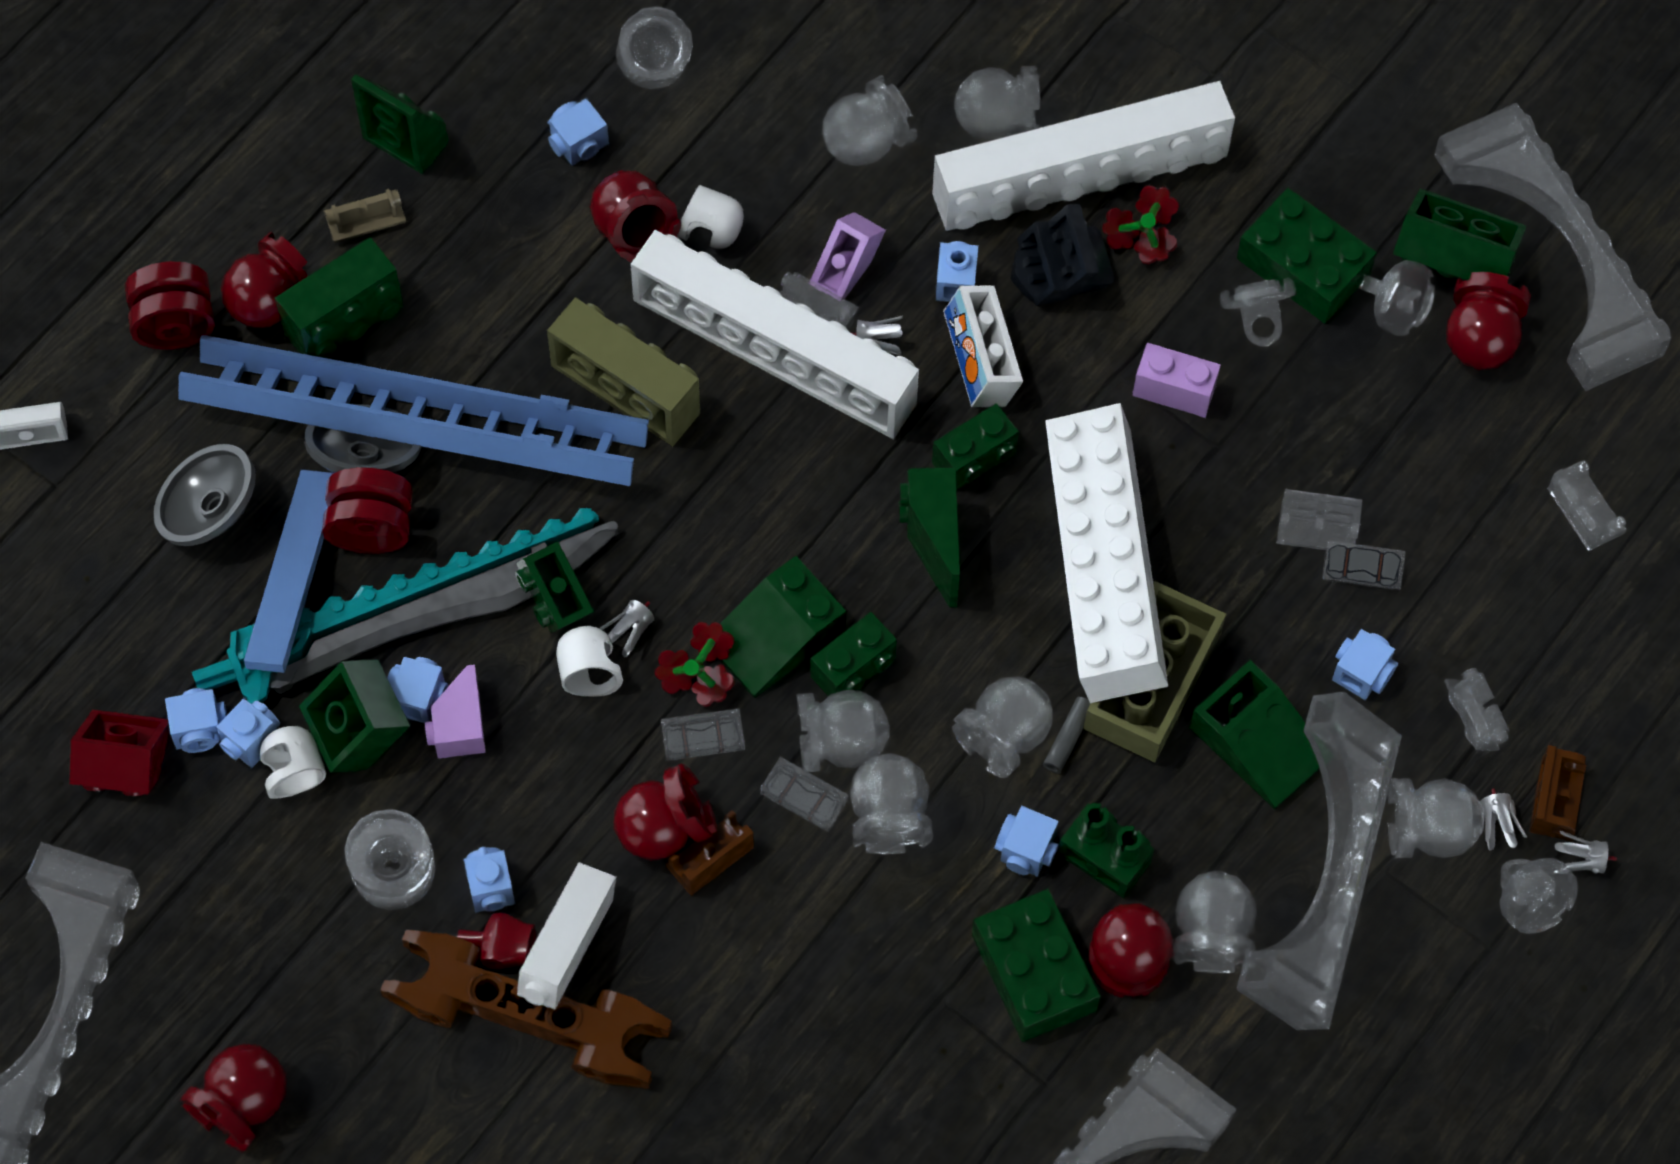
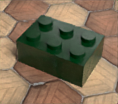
M1287 188L1241 236L1236 259L1325 324L1371 275L1377 252L1290 188Z
M1420 188L1406 214L1393 254L1400 256L1404 262L1410 265H1425L1437 269L1440 275L1452 279L1459 277L1469 280L1473 272H1492L1508 276L1527 226Z
M371 237L275 297L284 335L295 349L301 354L327 359L336 352L337 348L350 340L361 338L370 327L381 320L392 318L404 306L397 269Z
M1049 889L973 920L972 937L1021 1042L1030 1040L1097 1011L1100 995Z

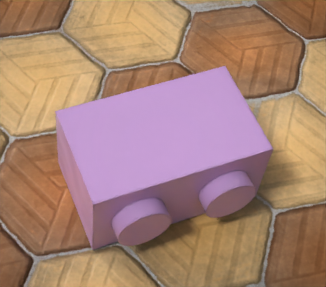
M1147 343L1136 374L1133 396L1206 418L1216 388L1221 364Z

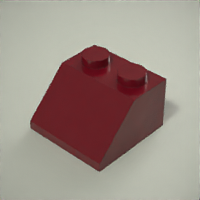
M93 709L71 739L69 784L80 785L89 791L110 789L122 791L123 794L128 796L149 795L160 776L170 731L168 719Z

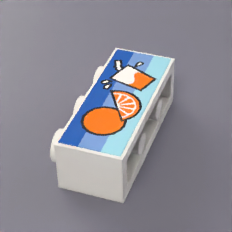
M960 286L943 312L971 407H991L996 403L999 407H1006L1023 383V379L995 287Z

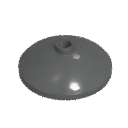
M355 404V405H358V406H364V407H369V408H370V406H371V405H366V404ZM385 408V410H384V411H390V412L399 413V412H397V411H395V410H392V409H389V408ZM307 425L305 430V448L308 454L318 464L333 473L356 467L377 468L397 473L415 461L421 451L420 445L314 425Z
M230 444L209 446L186 458L168 476L156 498L154 523L158 532L167 541L178 546L202 544L226 532L241 517L251 500L256 479L255 467L251 458L242 449Z

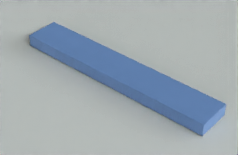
M310 470L300 471L244 658L246 669L285 673L324 540L322 533L323 515L328 508L325 501L326 483L334 473Z

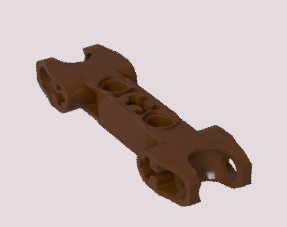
M405 930L402 937L403 947L428 961L429 970L423 978L413 983L384 980L380 990L383 998L403 1008L420 1020L446 1028L452 1026L458 1010L476 1015L485 1020L577 1050L571 1067L585 1077L605 1084L649 1088L652 1081V1072L626 1057L624 1047L630 1039L638 1035H651L659 1038L669 1037L672 1029V1020L645 1006L633 997L611 990L601 991L595 1008L564 996L561 997L555 1010L544 1005H535L524 997L517 995V980L476 967L481 949L471 942L445 933ZM493 989L498 992V996L490 1002H483L478 999L479 994L484 990ZM508 996H511L512 1002L508 1001ZM528 1003L533 1004L534 1009H527L525 1014L520 1013L519 1008L525 1009ZM564 1015L571 1016L576 1020L571 1027L565 1029L554 1025L555 1021Z

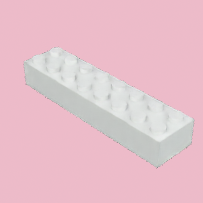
M1217 81L935 155L933 197L946 231L956 228L961 230L968 229L978 222L990 219L1002 220L1009 217L1012 213L1027 209L1031 211L1039 210L1047 204L1061 200L1073 201L1087 193L1095 191L1107 192L1121 184L1133 181L1137 183L1144 182L1155 175L1167 172L1178 173L1189 166L1200 163H1216L1228 155L1235 117L1221 82Z
M654 230L632 261L633 301L893 440L917 405L919 369L910 360L902 356L895 357L882 350L873 340L868 338L861 339L853 335L841 323L836 321L829 322L817 316L810 307L801 303L795 304L783 298L776 289L770 286L763 287L751 281L742 271L728 269L717 263L710 254L702 251L698 253L685 246L676 236L671 234L664 235Z
M1121 403L1045 420L1078 673L1089 702L1094 703L1167 687L1168 680L1132 435Z

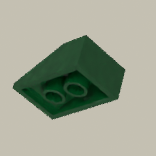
M355 74L351 82L363 139L420 174H423L449 143L444 120L435 112H426L417 107L405 94H396L382 85Z
M908 468L907 483H900L899 522L907 523V538L949 607H957L960 565L955 468Z
M794 556L767 576L720 623L723 631L729 632L734 637V645L729 649V656L726 659L720 660L751 696L756 698L846 630V610L797 556Z

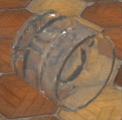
M394 809L374 811L361 818L349 832L345 844L346 865L360 896L370 904L388 910L407 908L421 900L431 888L436 873L434 853L429 836L422 824L410 814ZM389 860L393 863L399 862L400 867L397 870L391 867L386 868L385 863Z

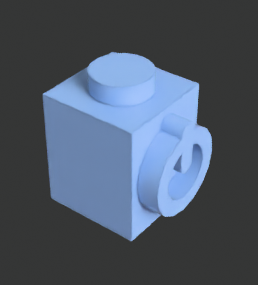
M587 98L578 104L576 102L563 104L548 121L551 132L548 140L552 149L558 156L564 155L571 165L581 160L592 158L599 149L609 144L607 124Z
M962 241L940 242L936 301L950 302L960 286H975L978 246L969 245Z
M1361 629L1354 640L1347 637L1338 650L1335 658L1340 661L1336 666L1332 681L1365 701L1372 690L1380 694L1399 664L1392 659L1395 649L1382 636L1375 633L1369 634Z
M403 657L401 665L396 664L392 667L387 677L406 718L422 723L431 721V706L448 688V683L444 681L442 667L428 658L417 657L416 659Z
M194 688L185 691L182 695L165 698L170 734L176 750L182 749L184 752L198 753L213 748L221 741L216 726L227 716L224 701L217 703L213 689Z
M243 698L216 726L221 739L219 746L232 759L237 760L240 758L249 767L253 768L260 760L261 743L267 735L280 726V721L265 704L258 701L250 704Z
M1024 806L1020 807L1017 816L1008 814L994 849L1002 852L1001 862L1006 863L1007 868L1017 874L1028 875L1030 873L1038 877L1043 864L1050 867L1059 844L1053 841L1056 837L1059 821Z
M481 847L467 855L464 863L475 913L496 911L505 906L515 904L504 850L501 851L499 848Z

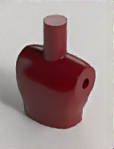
M494 913L490 916L484 932L460 929L457 937L471 942L481 949L480 958L483 966L495 970L523 966L536 942L535 924L525 923L508 914Z

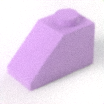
M855 212L837 219L809 282V286L839 303L843 302L871 264L886 230Z
M467 665L431 706L432 721L425 722L428 746L435 745L438 759L486 753L475 665Z

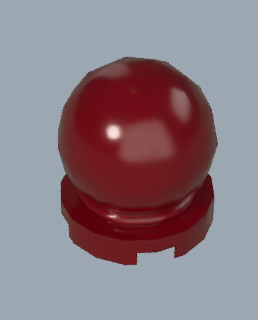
M620 170L604 178L594 189L589 206L594 225L599 233L608 239L620 257L632 262L654 230L664 235L671 234L678 237L681 221L677 217L676 205L667 195L660 192L655 182L637 171Z
M271 231L257 244L260 254H247L236 260L224 275L221 285L223 304L232 318L247 327L268 328L281 322L275 297L308 277L302 268L308 263L305 258L284 237L281 236L275 241V236Z
M1473 272L1469 280L1463 281L1460 278L1457 280L1453 297L1457 307L1453 309L1447 322L1446 341L1452 353L1464 365L1478 370L1492 369L1501 366L1514 356L1522 338V322L1520 319L1527 315L1531 294L1526 286L1523 285L1519 290L1508 284V276L1492 272Z
M684 763L666 769L663 774L664 782L652 780L635 784L620 798L614 811L613 829L623 848L631 854L650 861L671 857L685 847L689 836L698 843L709 839V837L713 836L712 833L717 832L716 818L709 800L704 803L701 802L693 787L700 782L692 770Z
M1140 903L1123 904L1113 908L1100 918L1093 931L1090 943L1089 964L1093 979L1104 991L1123 998V995L1137 996L1143 994V996H1146L1161 985L1169 969V960L1172 957L1173 938L1169 926L1159 912Z
M242 1044L227 1047L211 1061L205 1072L204 1089L190 1086L180 1098V1101L184 1103L182 1105L184 1110L203 1128L209 1131L213 1125L229 1136L224 1142L226 1145L237 1151L245 1152L255 1139V1135L250 1127L264 1123L280 1107L286 1095V1073L278 1058L260 1045Z

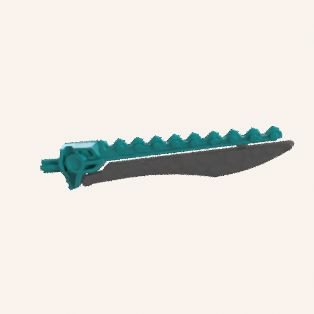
M580 508L569 523L564 524L561 522V519H549L538 534L533 535L530 533V530H518L507 545L502 546L499 544V541H486L476 556L471 557L467 555V552H455L445 567L440 568L436 566V563H424L414 578L408 579L405 577V574H393L383 589L376 590L373 586L361 585L354 597L349 601H344L342 597H329L318 612L314 613L310 611V608H303L285 673L246 669L244 658L255 624L232 631L230 648L227 649L229 659L193 671L192 675L196 687L210 690L237 681L243 697L250 704L254 701L262 703L268 698L270 690L282 694L292 689L293 685L338 665L341 661L351 659L393 640L440 625L506 611L532 598L530 591L525 593L517 581L515 572L519 570L516 565L518 561L548 545L561 541L559 544L573 571H575L604 547L614 536H617L618 524L615 521H610L593 528L594 524L599 522L598 515L591 511V508Z

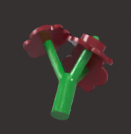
M1148 185L1141 190V199L1136 202V209L1142 212L1140 221H1133V215L1129 210L1121 211L1118 208H1112L1107 212L1108 222H1105L1102 226L1104 234L1108 235L1107 243L1112 249H1120L1121 247L1124 249L1131 248L1133 246V239L1142 231L1140 241L1135 243L1134 249L1139 254L1140 261L1144 264H1151L1156 260H1167L1169 257L1168 252L1173 251L1177 247L1176 238L1169 235L1167 228L1162 227L1156 231L1153 227L1158 221L1162 224H1168L1171 221V215L1175 214L1179 209V202L1176 198L1170 196L1168 188L1160 187L1157 190L1154 186Z
M698 622L693 627L694 636L690 643L693 648L699 649V654L695 660H688V654L684 650H678L675 653L671 650L661 652L658 658L660 666L655 669V676L657 679L662 680V688L666 693L673 694L678 692L679 689L686 691L692 686V692L697 695V702L701 706L706 707L714 701L722 702L725 700L726 692L734 686V677L727 673L726 667L722 664L715 666L714 669L710 666L704 667L703 664L704 661H714L717 657L719 659H726L730 653L729 649L734 645V637L729 632L723 631V627L717 622L711 623L710 626L705 622ZM697 676L698 681L692 685L691 679Z

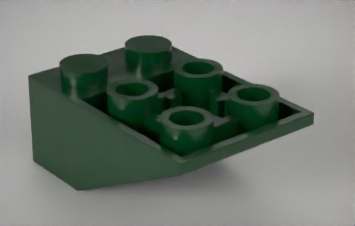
M1251 660L1194 709L1190 729L1274 809L1282 804L1331 758L1279 686Z

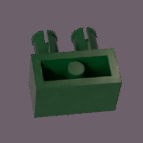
M1099 803L1087 804L1060 839L1058 855L1124 899L1150 865L1155 848L1150 846V841L1139 830H1134L1135 827H1122L1119 825L1117 819L1106 807L1104 809L1100 808L1101 804Z

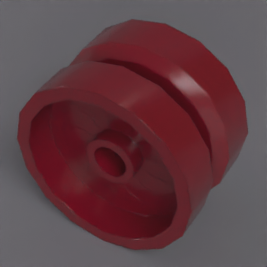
M175 261L154 263L136 270L127 278L124 286L126 302L130 310L128 314L130 333L133 340L141 346L166 350L184 348L199 343L202 335L210 336L212 334L215 322L212 305L209 301L211 298L207 272L199 266Z
M362 467L343 469L329 477L326 483L325 494L328 508L324 512L322 526L323 536L328 542L344 550L373 554L392 552L404 547L409 539L410 521L407 513L410 511L412 503V486L410 482L391 471Z

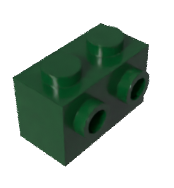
M996 403L933 442L932 464L936 468H955L957 490L963 485L975 481L984 472L998 463H1003L1017 452L1019 431Z
M558 541L516 563L519 569L515 572L517 581L525 593L530 591L537 605L533 607V611L542 628L548 626L550 632L553 633L594 612Z
M870 612L811 658L810 677L837 705L845 697L857 693L868 679L877 672H883L894 662L897 639Z

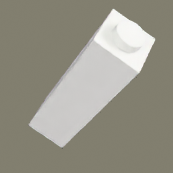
M578 863L519 971L518 996L524 997L535 1005H544L554 1010L556 1009L613 901L616 876Z

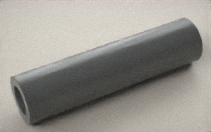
M1084 697L1076 698L1043 763L1047 770L1057 774L1063 770L1084 728L1086 712L1091 704L1088 699Z

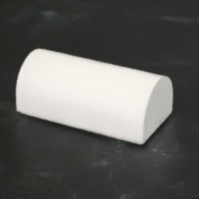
M62 402L0 410V450L68 439L67 422Z

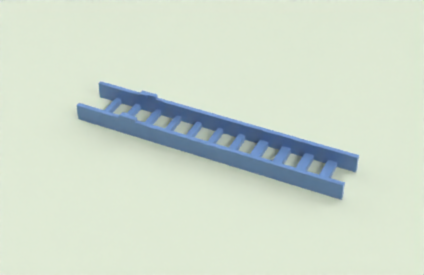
M202 335L200 338V363L225 367L220 378L217 379L186 372L179 374V400L630 486L632 483L634 458L609 454L608 451L613 441L644 448L647 444L649 420L569 405L570 400L546 395H541L540 399L207 335ZM244 371L262 374L256 386L238 383ZM284 378L299 381L294 393L275 390L279 380ZM318 385L336 388V391L331 400L312 397ZM354 393L375 396L370 408L349 404ZM390 399L414 403L408 415L384 411ZM426 406L451 410L446 422L421 418ZM463 413L488 417L483 429L458 425ZM500 420L524 424L525 428L521 437L495 432ZM537 427L563 432L559 443H553L554 436L535 435ZM574 435L601 440L596 451L570 446Z

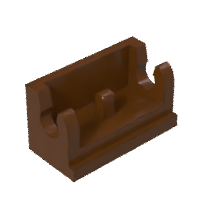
M1548 745L1541 759L1529 832L1573 842L1574 839L1562 835L1560 830L1575 836L1584 774L1587 766L1585 765L1586 756Z
M732 810L724 816L725 819L717 824V832L712 833L713 836L703 842L697 843L695 841L678 855L673 854L668 858L666 867L691 896L754 848L753 831L747 824L741 827L736 820V813Z

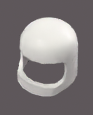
M699 185L680 220L681 228L677 238L686 241L695 228L702 227L713 231L710 242L711 248H726L736 240L740 233L744 218L743 208L736 199Z
M582 626L569 630L560 638L556 656L562 687L566 692L578 696L596 697L610 695L621 687L623 677L620 666L608 658L612 653L613 645L606 632L597 627ZM599 668L608 670L614 676L601 685H595L589 679L588 669Z
M299 726L282 727L267 735L261 743L260 760L274 772L266 779L265 783L270 799L294 796L316 787L325 779L326 770L314 737L307 729Z

